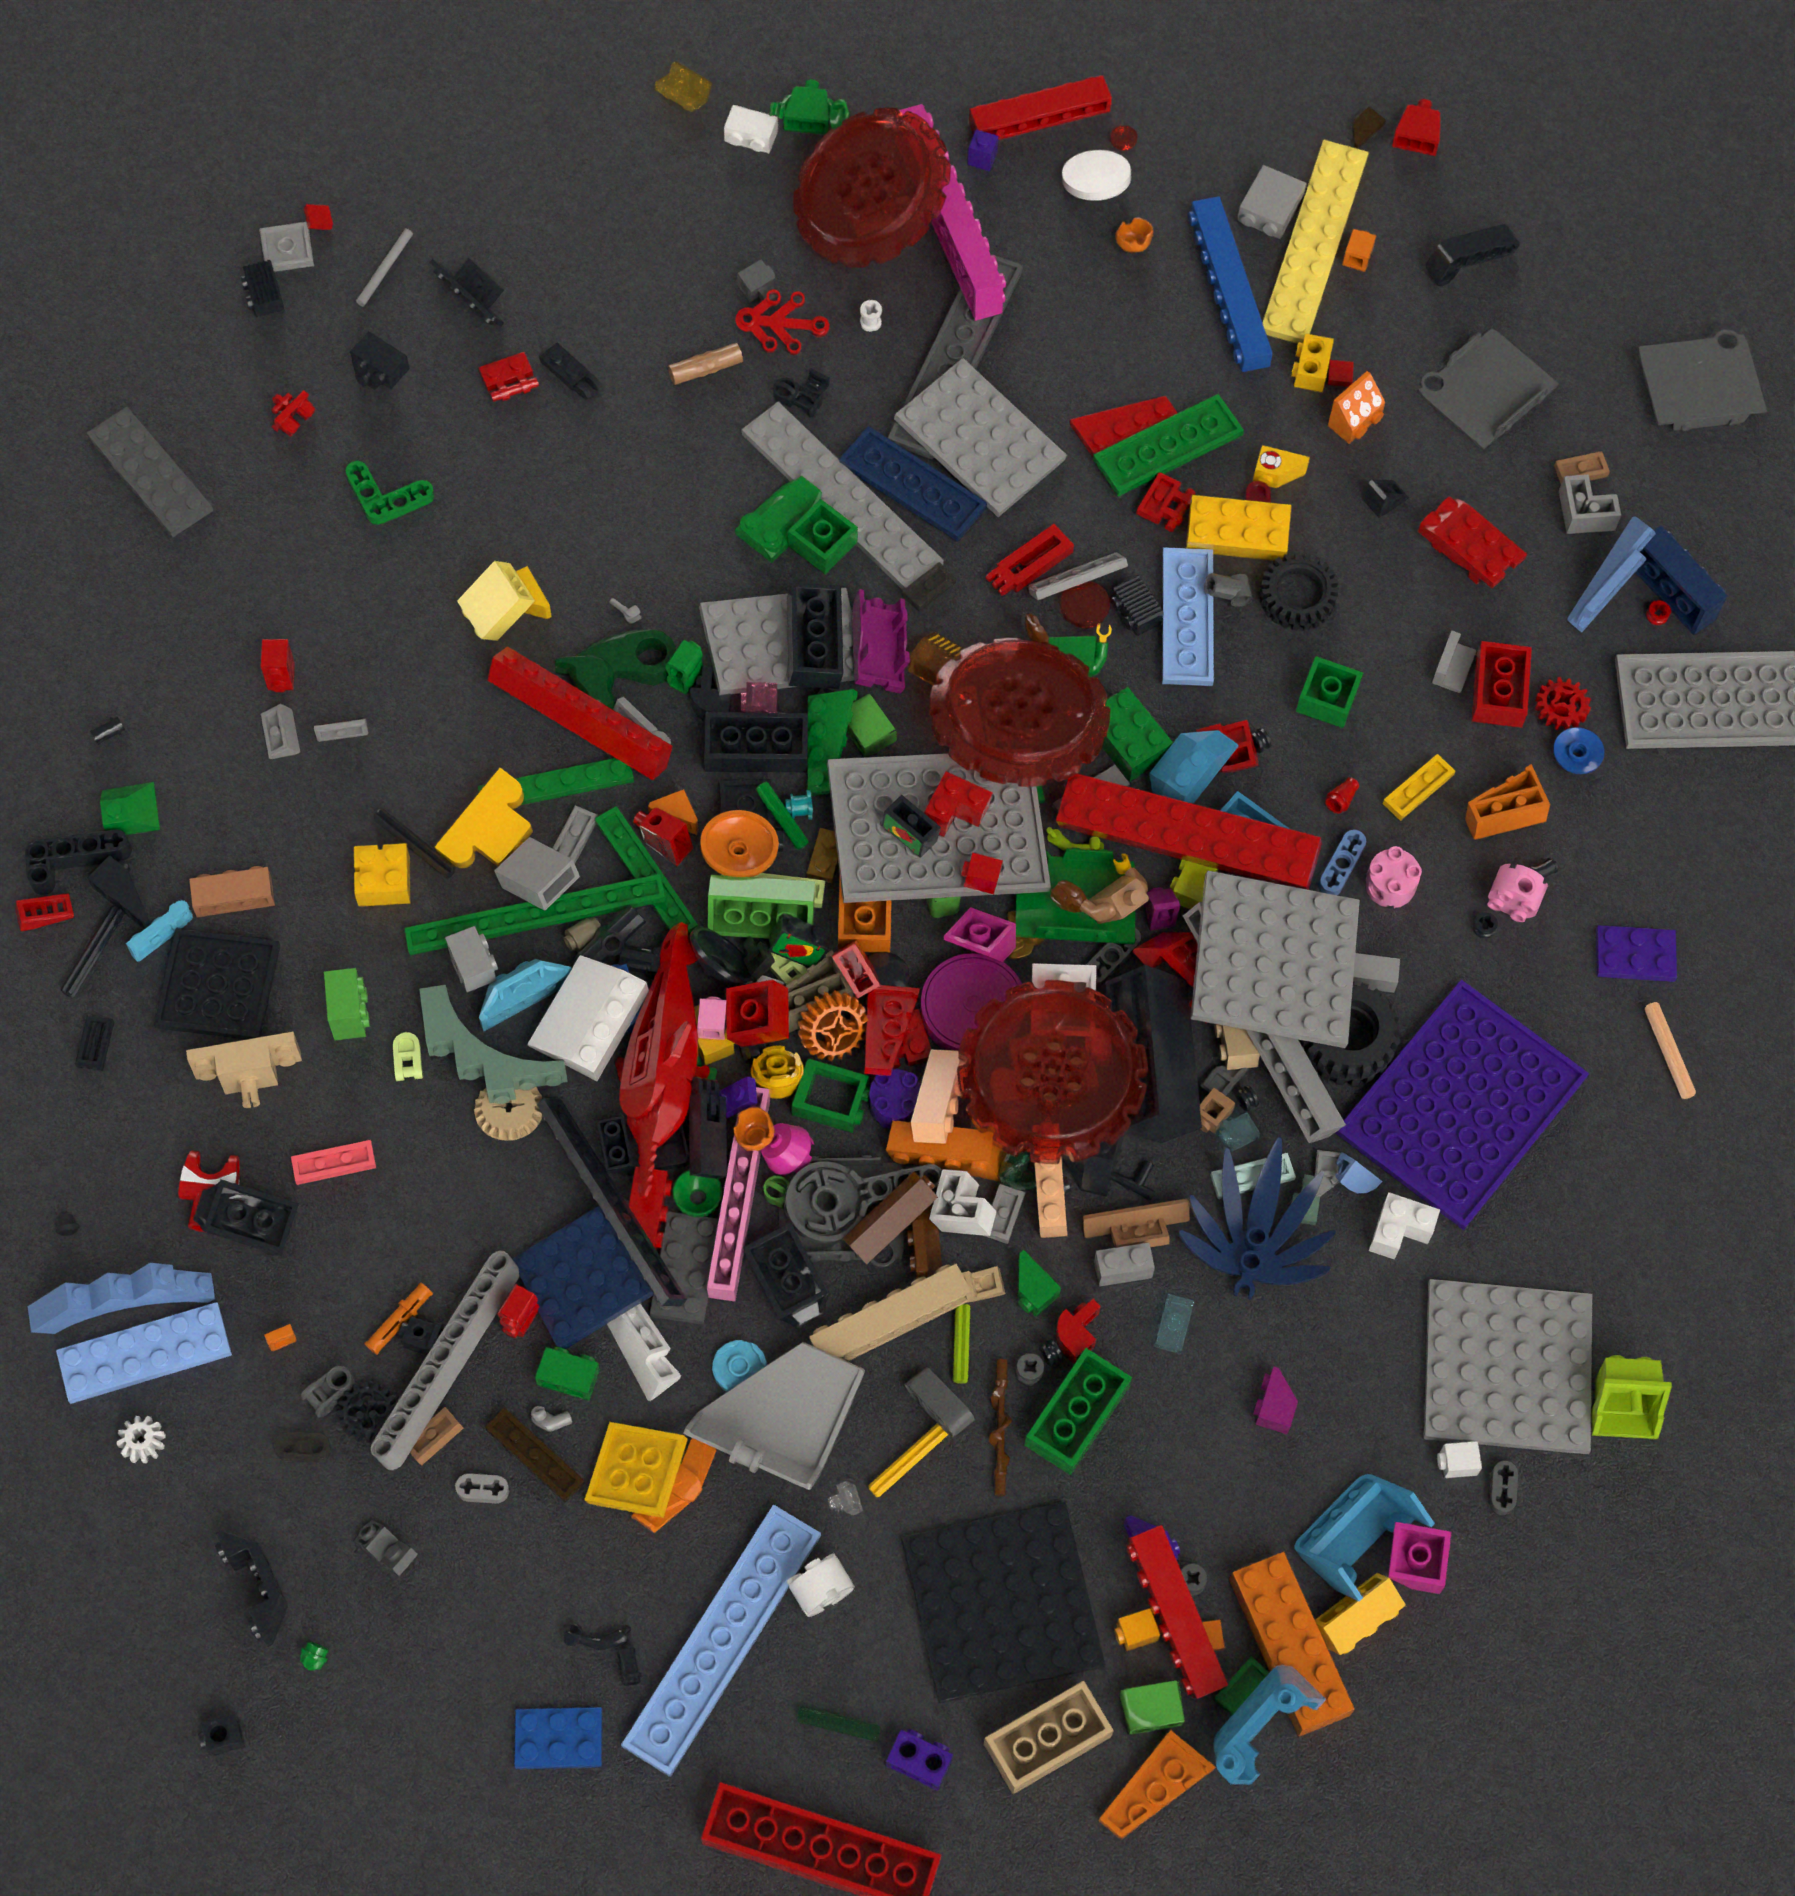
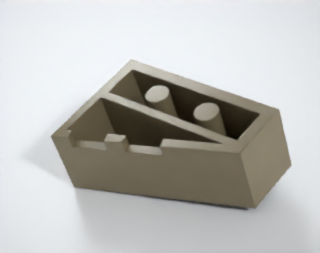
M832 950L816 966L812 965L809 967L807 973L797 981L794 979L786 986L788 988L789 1033L800 1029L797 1022L803 1020L800 1012L809 1010L806 1007V1003L813 1005L815 1003L814 996L822 999L824 991L828 992L831 996L834 990L840 994L846 992L851 997L853 996L851 987L832 957Z

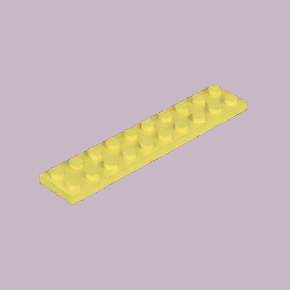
M1323 140L1263 320L1266 335L1298 344V342L1303 343L1305 333H1311L1369 152Z

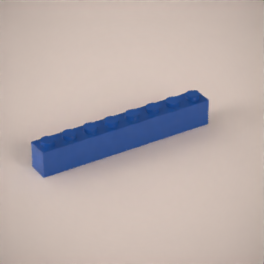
M1220 196L1192 201L1191 212H1188V221L1190 226H1194L1195 242L1197 246L1200 245L1202 263L1207 265L1208 282L1210 285L1213 284L1215 302L1220 304L1221 321L1228 328V342L1230 344L1233 343L1234 360L1236 364H1240L1242 372L1270 367L1273 353Z

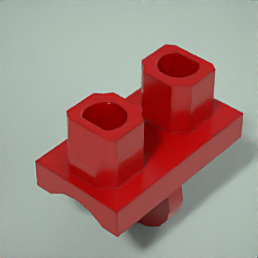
M305 390L290 404L289 401L293 398L290 393H287L284 397L276 394L272 398L275 406L271 411L274 414H277L280 410L282 411L274 419L275 423L272 425L276 432L281 429L289 436H292L300 427V424L293 416L298 413L304 420H308L314 414L316 409L308 401L309 394Z

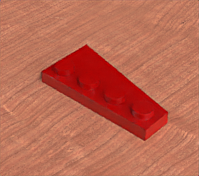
M1162 396L1070 419V426L1093 457L1094 454L1178 414V412L1167 397Z

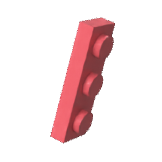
M371 1140L291 1156L297 1185L376 1168Z

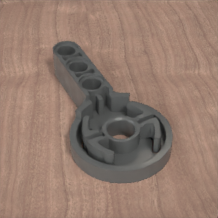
M827 1161L812 1163L802 1168L788 1184L784 1196L785 1214L789 1223H792L795 1231L803 1238L821 1244L835 1243L843 1240V1237L862 1221L868 1206L880 1204L898 1187L897 1181L899 1178L906 1179L913 1172L920 1178L924 1173H930L935 1180V1187L932 1189L934 1191L938 1187L942 1170L937 1165L928 1164L874 1177L862 1178L853 1169L850 1171L838 1163ZM872 1184H878L883 1188L884 1193L882 1196H877L873 1193ZM827 1192L834 1197L835 1207L833 1210L823 1211L817 1206L816 1198L819 1193Z

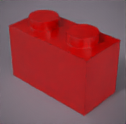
M262 639L261 669L267 689L274 692L294 689L295 662L288 639Z

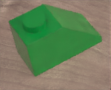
M1023 1250L1020 1252L1018 1260V1304L1026 1313L1031 1312L1037 1317L1060 1296L1061 1287Z

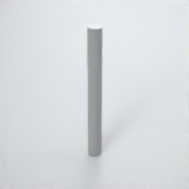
M404 229L356 300L360 306H365L413 235L409 229Z

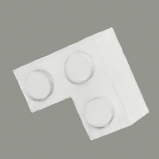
M943 1169L936 1192L938 1198L933 1203L929 1219L942 1232L990 1236L996 1210L985 1198L976 1197L979 1184L967 1171Z
M1388 1192L1369 1251L1395 1259L1403 1236L1428 1244L1434 1232L1440 1209Z

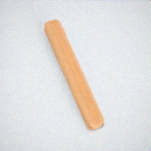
M1657 1002L1646 1005L1645 1012L1682 1099L1691 1098L1696 1094V1090L1661 1007Z

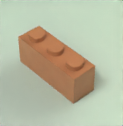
M254 866L244 871L228 870L218 875L202 874L190 879L192 906L196 917L275 906L272 878L268 867Z

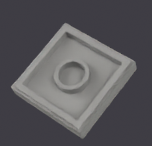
M307 222L260 228L264 261L271 260L274 272L314 266Z

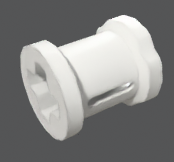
M865 301L860 307L862 315L860 318L861 327L865 331H876L882 323L880 319L882 307L877 301Z

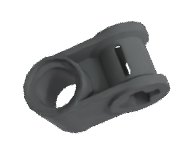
M335 1366L320 1379L310 1384L302 1392L301 1398L307 1400L316 1410L315 1415L321 1418L331 1412L339 1400L346 1398L345 1391L350 1393L354 1391L353 1385H355V1380L346 1367ZM341 1376L347 1377V1381L343 1386H335L337 1378Z

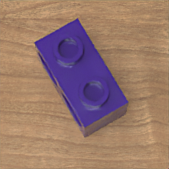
M908 1729L907 1732L900 1730L886 1760V1767L938 1791L952 1761L953 1754L949 1753L950 1749L939 1742H934L932 1745L924 1741V1736L914 1730ZM904 1745H910L915 1749L916 1753L911 1758H905L900 1754V1748ZM934 1757L940 1760L942 1766L938 1770L933 1771L927 1768L925 1762L929 1758Z

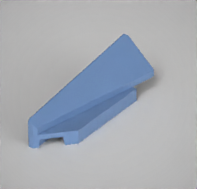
M1635 516L1632 517L1567 618L1581 633L1646 560L1640 551L1656 533Z

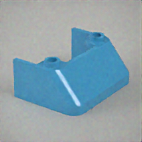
M1366 1474L1356 1479L1299 1537L1294 1548L1299 1556L1334 1590L1360 1602L1363 1597L1354 1585L1357 1574L1351 1567L1386 1530L1394 1533L1395 1522L1411 1524L1415 1520L1429 1527H1432L1435 1523L1414 1492L1372 1474Z

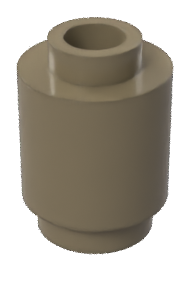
M592 917L590 919L585 918L565 930L566 936L563 938L566 946L571 951L575 950L579 953L595 938V933L601 927V924L595 917Z

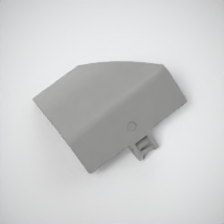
M802 1342L701 1409L686 1426L684 1434L731 1455L729 1458L730 1463L735 1464L737 1462L750 1468V1472L755 1473L758 1468H761L805 1489L811 1490L826 1464L865 1370Z

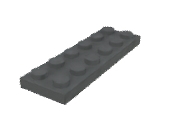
M125 407L87 432L89 440L172 538L213 511L211 504L128 407Z

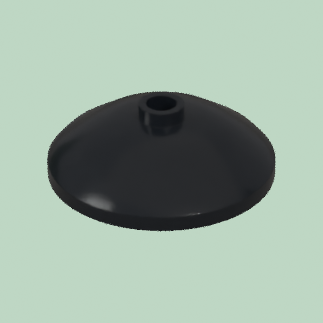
M696 927L691 932L690 942L692 949L707 976L737 986L751 984L755 980L750 975L743 960L745 955L729 940L705 927Z

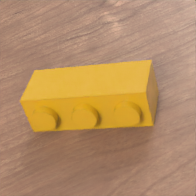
M1376 1573L1357 1587V1590L1363 1597L1360 1602L1346 1596L1315 1619L1329 1650L1339 1655L1350 1652L1358 1641L1374 1634L1377 1627L1384 1621L1391 1620L1398 1615L1399 1610L1405 1606V1603L1389 1577Z

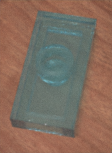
M1168 1294L1155 1347L1181 1354L1194 1304L1193 1300Z

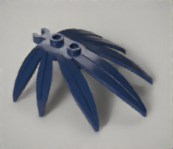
M1278 1137L1257 1180L1245 1232L1243 1231L1239 1185L1229 1148H1226L1224 1151L1222 1200L1232 1244L1227 1241L1217 1223L1193 1195H1190L1189 1202L1196 1221L1204 1235L1217 1250L1198 1237L1183 1230L1179 1231L1181 1240L1202 1262L1220 1272L1241 1277V1280L1235 1284L1233 1294L1237 1296L1240 1288H1247L1249 1291L1248 1299L1250 1300L1255 1293L1253 1280L1272 1285L1299 1284L1323 1276L1331 1268L1330 1266L1322 1265L1283 1267L1302 1261L1317 1252L1335 1236V1230L1307 1239L1281 1254L1275 1255V1252L1291 1237L1307 1214L1322 1182L1323 1171H1320L1301 1191L1281 1218L1272 1237H1268L1277 1207L1281 1183V1137Z

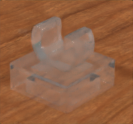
M847 1481L836 1485L839 1495L828 1498L830 1508L835 1509V1511L844 1509V1512L851 1515L863 1512L856 1486Z

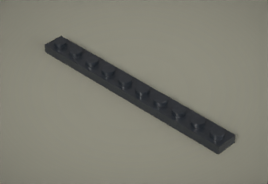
M542 1098L537 1106L543 1114V1119L550 1125L555 1133V1138L565 1149L567 1157L575 1165L580 1178L586 1183L592 1193V1197L603 1210L605 1218L615 1229L618 1239L623 1242L630 1253V1258L640 1269L643 1279L655 1293V1298L662 1306L681 1307L687 1300L686 1296L561 1099Z

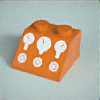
M1366 371L1334 399L1328 427L1349 444L1355 438L1360 439L1366 433L1368 427L1372 423L1374 425L1377 424L1384 415L1385 400L1371 373Z

